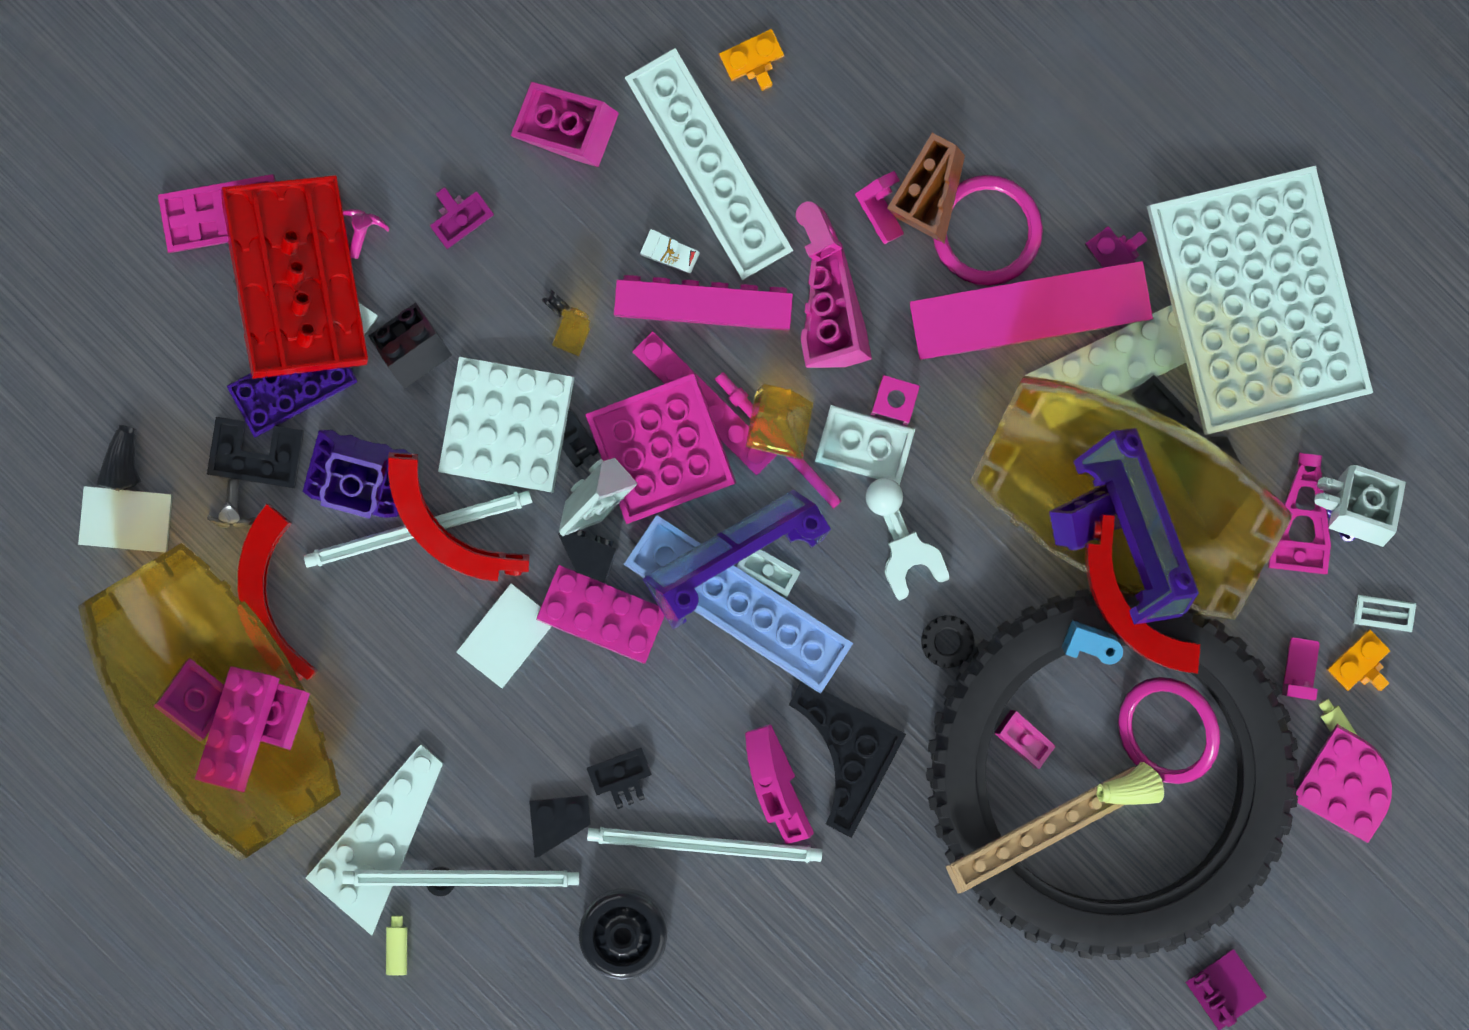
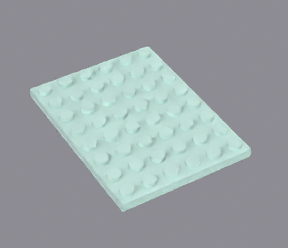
M1316 166L1165 201L1147 207L1205 435L1373 393Z

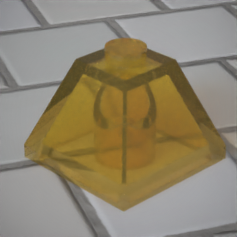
M763 384L756 390L745 447L802 460L813 402L793 390Z

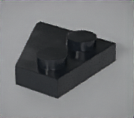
M588 795L529 801L534 857L542 856L591 825Z

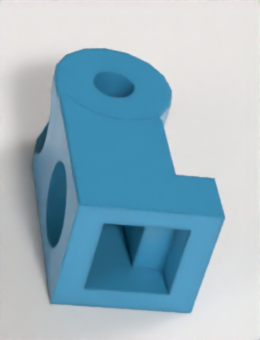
M1072 620L1062 645L1066 655L1077 658L1079 651L1097 656L1105 664L1111 665L1120 661L1123 656V648L1116 636Z

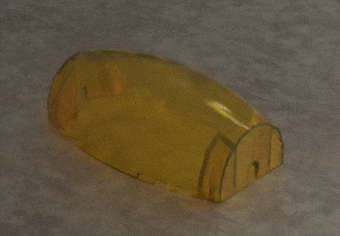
M1024 376L995 434L990 440L970 483L995 509L999 507L1011 518L1010 522L1017 528L1021 526L1034 536L1032 539L1057 557L1087 573L1085 547L1078 550H1069L1068 546L1055 545L1049 511L1099 487L1094 486L1093 480L1095 478L1089 473L1078 474L1073 462L1075 459L1111 432L1137 428L1199 592L1189 609L1197 610L1198 614L1236 620L1258 581L1264 564L1268 563L1293 514L1267 486L1237 460L1206 438L1175 420L1136 402L1098 389L1065 381ZM1113 438L1093 454L1117 452L1120 450ZM1128 457L1155 528L1160 517L1138 459ZM1161 525L1157 536L1168 566L1172 570L1178 567L1163 525ZM1123 529L1114 530L1112 561L1119 589L1136 595L1145 590ZM1091 540L1086 544H1098V540ZM1190 598L1181 599L1184 607Z
M180 543L129 576L122 578L78 606L86 645L99 683L115 718L132 748L156 782L180 810L208 837L240 861L285 833L289 827L303 821L339 797L341 793L332 758H328L323 743L326 741L324 733L318 729L313 716L316 713L309 698L291 750L260 741L244 793L195 780L209 733L204 740L199 742L153 706L187 659L193 660L224 685L230 666L272 675L280 678L279 684L305 690L283 651L246 602H241L230 590L231 586L225 580L221 581L209 570L210 566Z

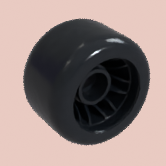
M630 888L613 889L599 895L585 910L579 926V944L586 961L600 974L619 980L637 978L649 972L661 959L668 938L667 921L660 906L647 894ZM618 928H627L631 932V939L628 942L620 943L616 940L614 933Z

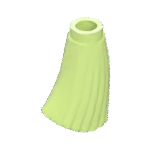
M1140 762L1128 775L1099 784L1097 786V798L1100 802L1122 805L1160 803L1164 798L1163 782L1159 774L1151 766Z

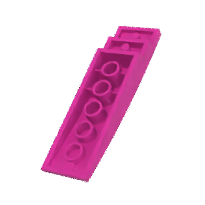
M1143 261L910 302L920 360L986 350L1153 319Z

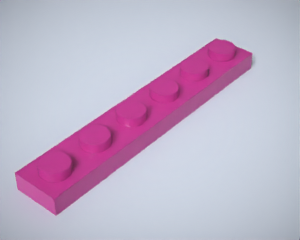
M653 331L632 351L664 384L695 373ZM696 374L720 440L757 476L777 454Z

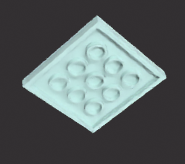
M459 357L438 472L554 493L575 377Z

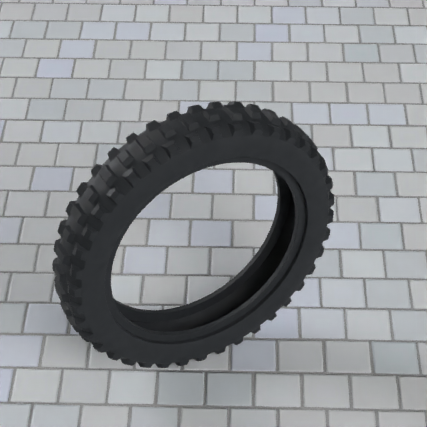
M1088 589L1075 591V596L1067 597V599L1063 600L1059 595L1049 598L1048 603L1040 605L1039 609L1030 606L1022 610V616L1015 619L1013 623L1003 622L997 627L998 631L992 635L990 641L983 639L976 646L977 652L973 655L970 663L963 661L958 669L959 674L956 677L957 682L955 685L947 686L943 694L946 697L943 712H936L933 722L936 724L935 739L929 740L928 744L932 767L926 769L927 781H930V787L933 789V795L928 797L930 810L935 811L939 821L934 827L938 838H942L949 848L945 852L949 863L1001 837L991 813L986 787V761L993 730L1003 709L1019 687L1041 668L1066 655L1062 645L1072 620L1111 633L1116 636L1122 646H1128L1112 631L1104 620L1093 595L1090 594ZM1133 589L1131 593H1122L1131 609L1138 606L1139 601H1137L1135 595L1143 590ZM1193 605L1179 618L1148 622L1146 624L1172 639L1201 644L1198 674H1190L1198 679L1219 705L1228 723L1236 750L1237 786L1234 803L1225 828L1214 847L1189 873L1160 890L1138 897L1117 900L1081 897L1049 885L1035 876L1020 862L972 887L974 892L980 895L978 902L987 911L992 908L997 914L1001 915V923L1008 928L1015 927L1019 931H1025L1024 937L1034 943L1038 940L1044 943H1051V949L1061 953L1064 951L1072 953L1078 951L1079 957L1092 959L1093 956L1102 957L1105 954L1109 960H1121V958L1131 957V954L1134 953L1137 958L1141 959L1150 957L1151 953L1159 952L1160 948H1164L1166 952L1178 949L1179 946L1186 944V939L1188 938L1196 942L1205 937L1204 934L1211 930L1213 924L1219 927L1223 925L1234 914L1236 906L1243 909L1250 902L1249 898L1254 894L1253 888L1255 885L1262 886L1268 878L1267 876L1271 871L1269 866L1271 861L1278 862L1283 853L1281 851L1284 845L1281 841L1283 835H1289L1292 827L1293 816L1290 814V808L1297 807L1298 803L1297 788L1293 786L1294 779L1299 778V766L1297 759L1293 757L1292 753L1298 749L1296 738L1293 737L1292 732L1287 727V723L1291 721L1288 709H1285L1284 704L1278 702L1277 697L1281 692L1277 684L1271 682L1262 673L1266 667L1259 658L1256 659L1245 651L1248 645L1240 637L1234 638L1224 632L1225 625L1217 619L1203 618L1201 616V609Z

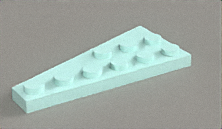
M422 744L306 877L310 883L371 935L374 934L393 886H354V884H343V871H355V869L400 870L444 764Z

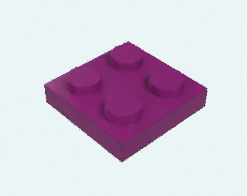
M189 658L183 663L153 706L200 742L204 740L211 729L224 684Z

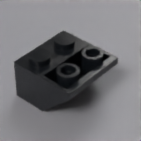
M416 302L368 335L385 364L404 389L452 356L444 341Z
M578 530L565 536L558 533L576 573L607 582L618 549L612 547L614 541L597 535L595 540L585 538L586 531Z

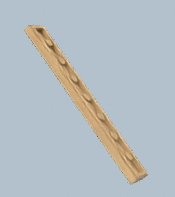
M1130 767L1100 784L1124 777L1136 767ZM1098 785L945 867L957 893H963L1124 805L1100 802L1097 798Z

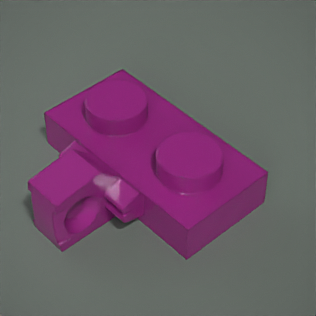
M444 187L436 193V196L444 205L443 208L438 210L442 217L432 223L430 227L448 250L493 217L494 214L477 191L465 200L460 195L453 199Z
M1108 226L1084 245L1099 265L1105 268L1136 262L1134 259L1140 256L1136 249L1148 239L1141 231L1129 240L1125 235L1117 238Z

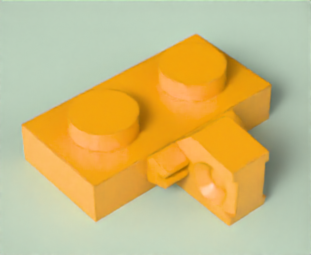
M770 29L719 53V56L731 81L747 75L749 80L756 78L763 91L773 85L767 71L773 69L771 63L784 57V53L773 30Z
M1368 629L1326 670L1346 691H1349L1358 681L1363 685L1370 681L1378 691H1382L1389 682L1379 672L1383 668L1379 661L1390 650L1371 629Z

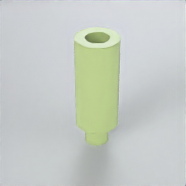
M1329 698L1319 704L1323 711L1320 717L1330 732L1338 724L1357 735L1339 705L1334 707Z
M391 916V926L386 927V975H407L408 927L403 926V916Z

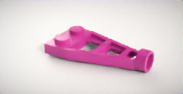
M1299 453L1297 471L1271 537L1267 568L1328 575L1331 542L1327 511L1315 504L1313 510L1298 509L1295 505L1298 491L1301 487L1313 488L1315 495L1317 493H1324L1317 486L1318 480L1322 478L1321 455ZM1305 466L1314 467V470L1308 472L1305 470ZM1297 516H1308L1312 519L1315 530L1313 541L1309 543L1297 542L1289 538V529L1292 521Z

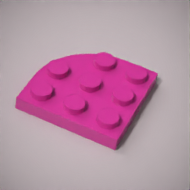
M1337 724L1297 786L1296 795L1298 796V804L1369 843L1388 812L1392 798V782L1387 764L1378 750L1363 738Z

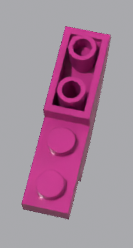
M769 724L747 731L745 733L746 749L751 777L767 822L776 823L785 844L810 838L814 834L813 829L790 782L795 777V774L772 725Z

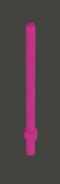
M724 372L718 375L714 380L730 396L728 399L735 407L739 406L834 509L842 500L747 398L749 395L743 388H738Z

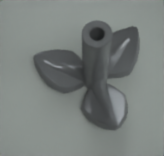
M228 480L226 504L220 510L218 518L208 515L207 520L225 528H229L230 525L241 528L253 524L256 517L244 519L240 518L238 513L239 480Z

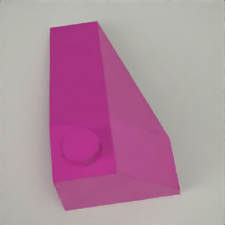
M844 249L833 253L819 262L812 259L808 282L810 285L808 303H805L804 311L806 313L805 328L801 332L805 366L807 368L848 367L872 360L867 330Z

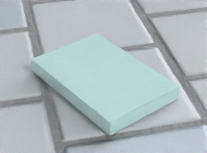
M831 405L815 462L874 479L888 478L900 485L915 429Z
M84 486L78 545L167 553L173 495L130 490L116 491L108 488Z
M511 583L458 649L457 653L503 689L552 626L536 620L541 606Z

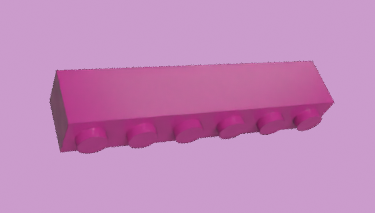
M624 275L623 280H617L615 317L790 331L793 294L787 293V288L770 287L769 292L758 291V286L741 284L740 289H729V284L722 282H711V287L699 286L700 281L682 280V285L670 284V279L653 277L652 282H642L641 276Z

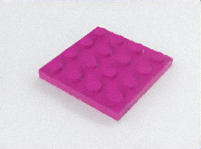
M696 373L585 414L602 460L606 461L616 458L638 483L619 503L626 524L736 484Z

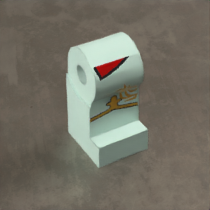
M650 229L640 252V255L687 274H691L700 252Z

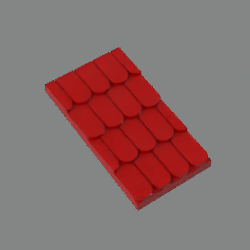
M337 176L222 187V208L229 239L228 244L238 291V302L252 379L367 365L368 355Z

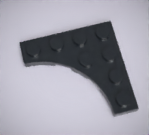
M801 681L789 706L799 711L816 727L828 746L834 765L835 794L832 808L825 824L852 838L906 733L824 690L820 694Z

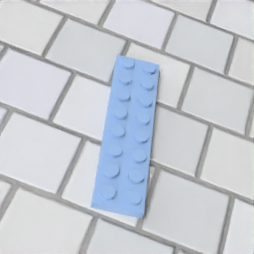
M656 515L624 565L644 578L701 543ZM703 545L701 551H703L707 547ZM734 565L694 588L699 597L695 612L820 694L853 645L852 642Z

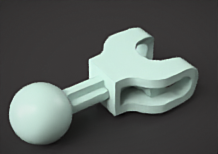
M881 478L872 482L868 487L866 503L871 511L884 517L893 540L887 542L890 556L886 561L884 573L895 597L900 601L908 596L909 590L905 576L908 569L918 564L927 566L938 582L949 580V573L940 551L928 543L921 542L915 531L909 533L899 510L903 502L901 487L894 480Z

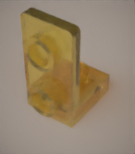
M571 307L570 312L563 309L561 314L563 320L552 346L580 357L593 324L588 320L589 316L587 313Z

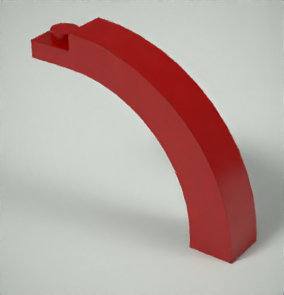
M389 452L388 475L394 504L407 530L431 556L455 571L482 580L498 582L499 570H503L506 575L520 576L522 572H529V554L483 550L461 541L448 532L434 517L423 497L418 476V454Z
M266 504L250 527L242 547L238 566L239 604L249 634L265 658L277 670L282 669L288 663L290 665L288 671L300 681L303 678L308 681L315 676L318 670L296 652L281 635L274 622L268 603L267 575L271 557L279 540L292 523L272 505Z
M1100 515V520L1094 522L1093 538L1098 539V544H1085V563L1090 590L1104 620L1126 645L1149 661L1176 671L1198 674L1201 644L1172 639L1152 629L1146 623L1134 625L1129 612L1131 608L1119 589L1113 569L1112 544L1115 516Z

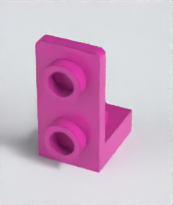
M895 171L876 179L855 193L862 209L867 214L877 235L884 244L904 234L895 216L887 209L888 204L884 197L893 192L890 187L900 181Z
M1290 638L1282 695L1316 700L1318 689L1313 688L1320 645L1318 641Z

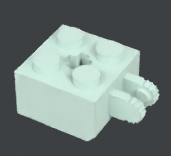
M1358 465L1348 466L1338 480L1327 477L1320 478L1317 484L1318 488L1333 495L1317 493L1314 502L1319 507L1322 506L1332 511L1329 529L1384 547L1397 531L1406 482Z

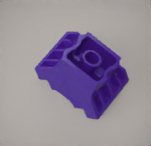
M319 430L302 492L311 499L321 501L320 506L369 519L372 515L382 518L397 517L398 511L394 504L389 483L388 455L389 452H409L405 449L393 450L387 444L372 443L361 440L353 435H339L334 430Z

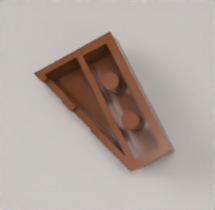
M932 133L887 209L897 219L945 244L965 159L963 152L957 145Z

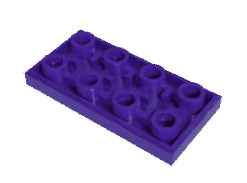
M346 367L272 377L266 376L252 379L250 373L227 385V388L251 433L256 438L273 429L274 426L290 420L358 383L352 369Z

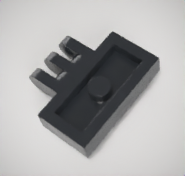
M642 747L586 768L596 796L611 791L617 809L623 808L622 800L619 797L625 795L628 805L634 804L630 793L632 791H636L639 801L645 800L639 780L651 776L652 773Z

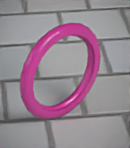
M981 175L970 177L958 184L953 208L963 197L979 190H997L1013 198L1023 209L1028 223V239L1019 257L1010 265L998 270H977L967 266L957 258L948 243L947 235L945 244L934 238L933 241L940 260L950 272L970 283L991 286L1006 283L1018 277L1029 268L1036 258L1042 243L1043 225L1040 211L1034 199L1024 188L1014 181L1000 176Z
M1156 677L1142 681L1127 693L1120 708L1118 719L1119 735L1125 751L1136 766L1140 762H1144L1159 774L1162 782L1174 784L1192 782L1202 777L1212 767L1218 755L1220 729L1213 709L1199 691L1187 683L1173 678ZM1160 691L1175 693L1189 701L1198 711L1206 730V745L1201 757L1193 765L1179 770L1163 768L1149 760L1138 746L1132 730L1133 713L1137 704L1151 693Z

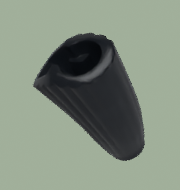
M119 425L104 457L97 480L98 486L120 491L141 483L134 460L136 429Z

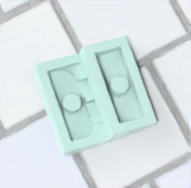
M761 549L740 561L736 566L785 599L800 574V571Z

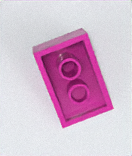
M531 82L511 136L572 160L599 167L619 113L603 101Z

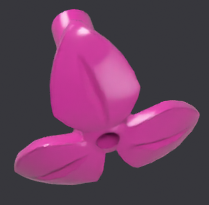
M357 209L343 211V216L352 217V226L355 230L349 248L350 257L359 259L367 228L371 224H375L388 232L389 227L380 217L374 214H366L364 211Z

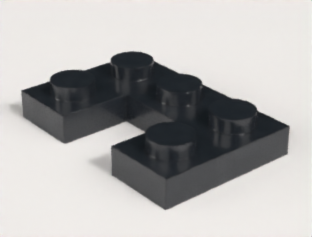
M216 417L207 475L295 489L304 435L303 430L274 426L269 455L242 451L246 421Z

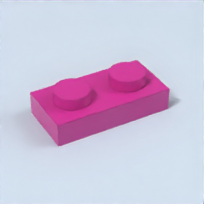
M1015 710L1009 711L994 732L1034 769L1040 770L1056 747Z

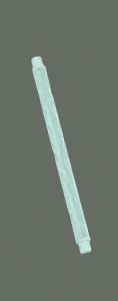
M529 490L521 493L514 492L511 495L438 515L435 518L447 529L490 515H496L516 508L521 509L523 505L533 502ZM403 525L351 540L350 542L320 550L316 549L313 553L304 555V561L307 568L316 565L320 567L329 562L406 541L414 537L407 530L406 526Z
M600 827V829L588 828L587 841L599 842V844L633 845L637 847L804 861L806 863L810 861L821 862L822 849L811 848V845L799 846L711 837L704 838L700 836L629 831Z
M355 869V871H343V884H354V886L567 887V885H579V872H567V870Z

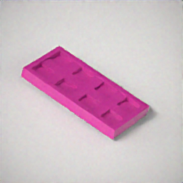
M270 174L159 194L158 200L168 253L228 243L229 239L222 208V187L275 182V175Z
M558 565L536 620L645 664L664 619V614L656 604Z
M230 666L195 780L244 793L280 678Z

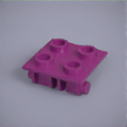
M1234 949L1185 982L1218 1030L1225 1026L1230 1027L1234 1025L1238 1017L1267 998Z

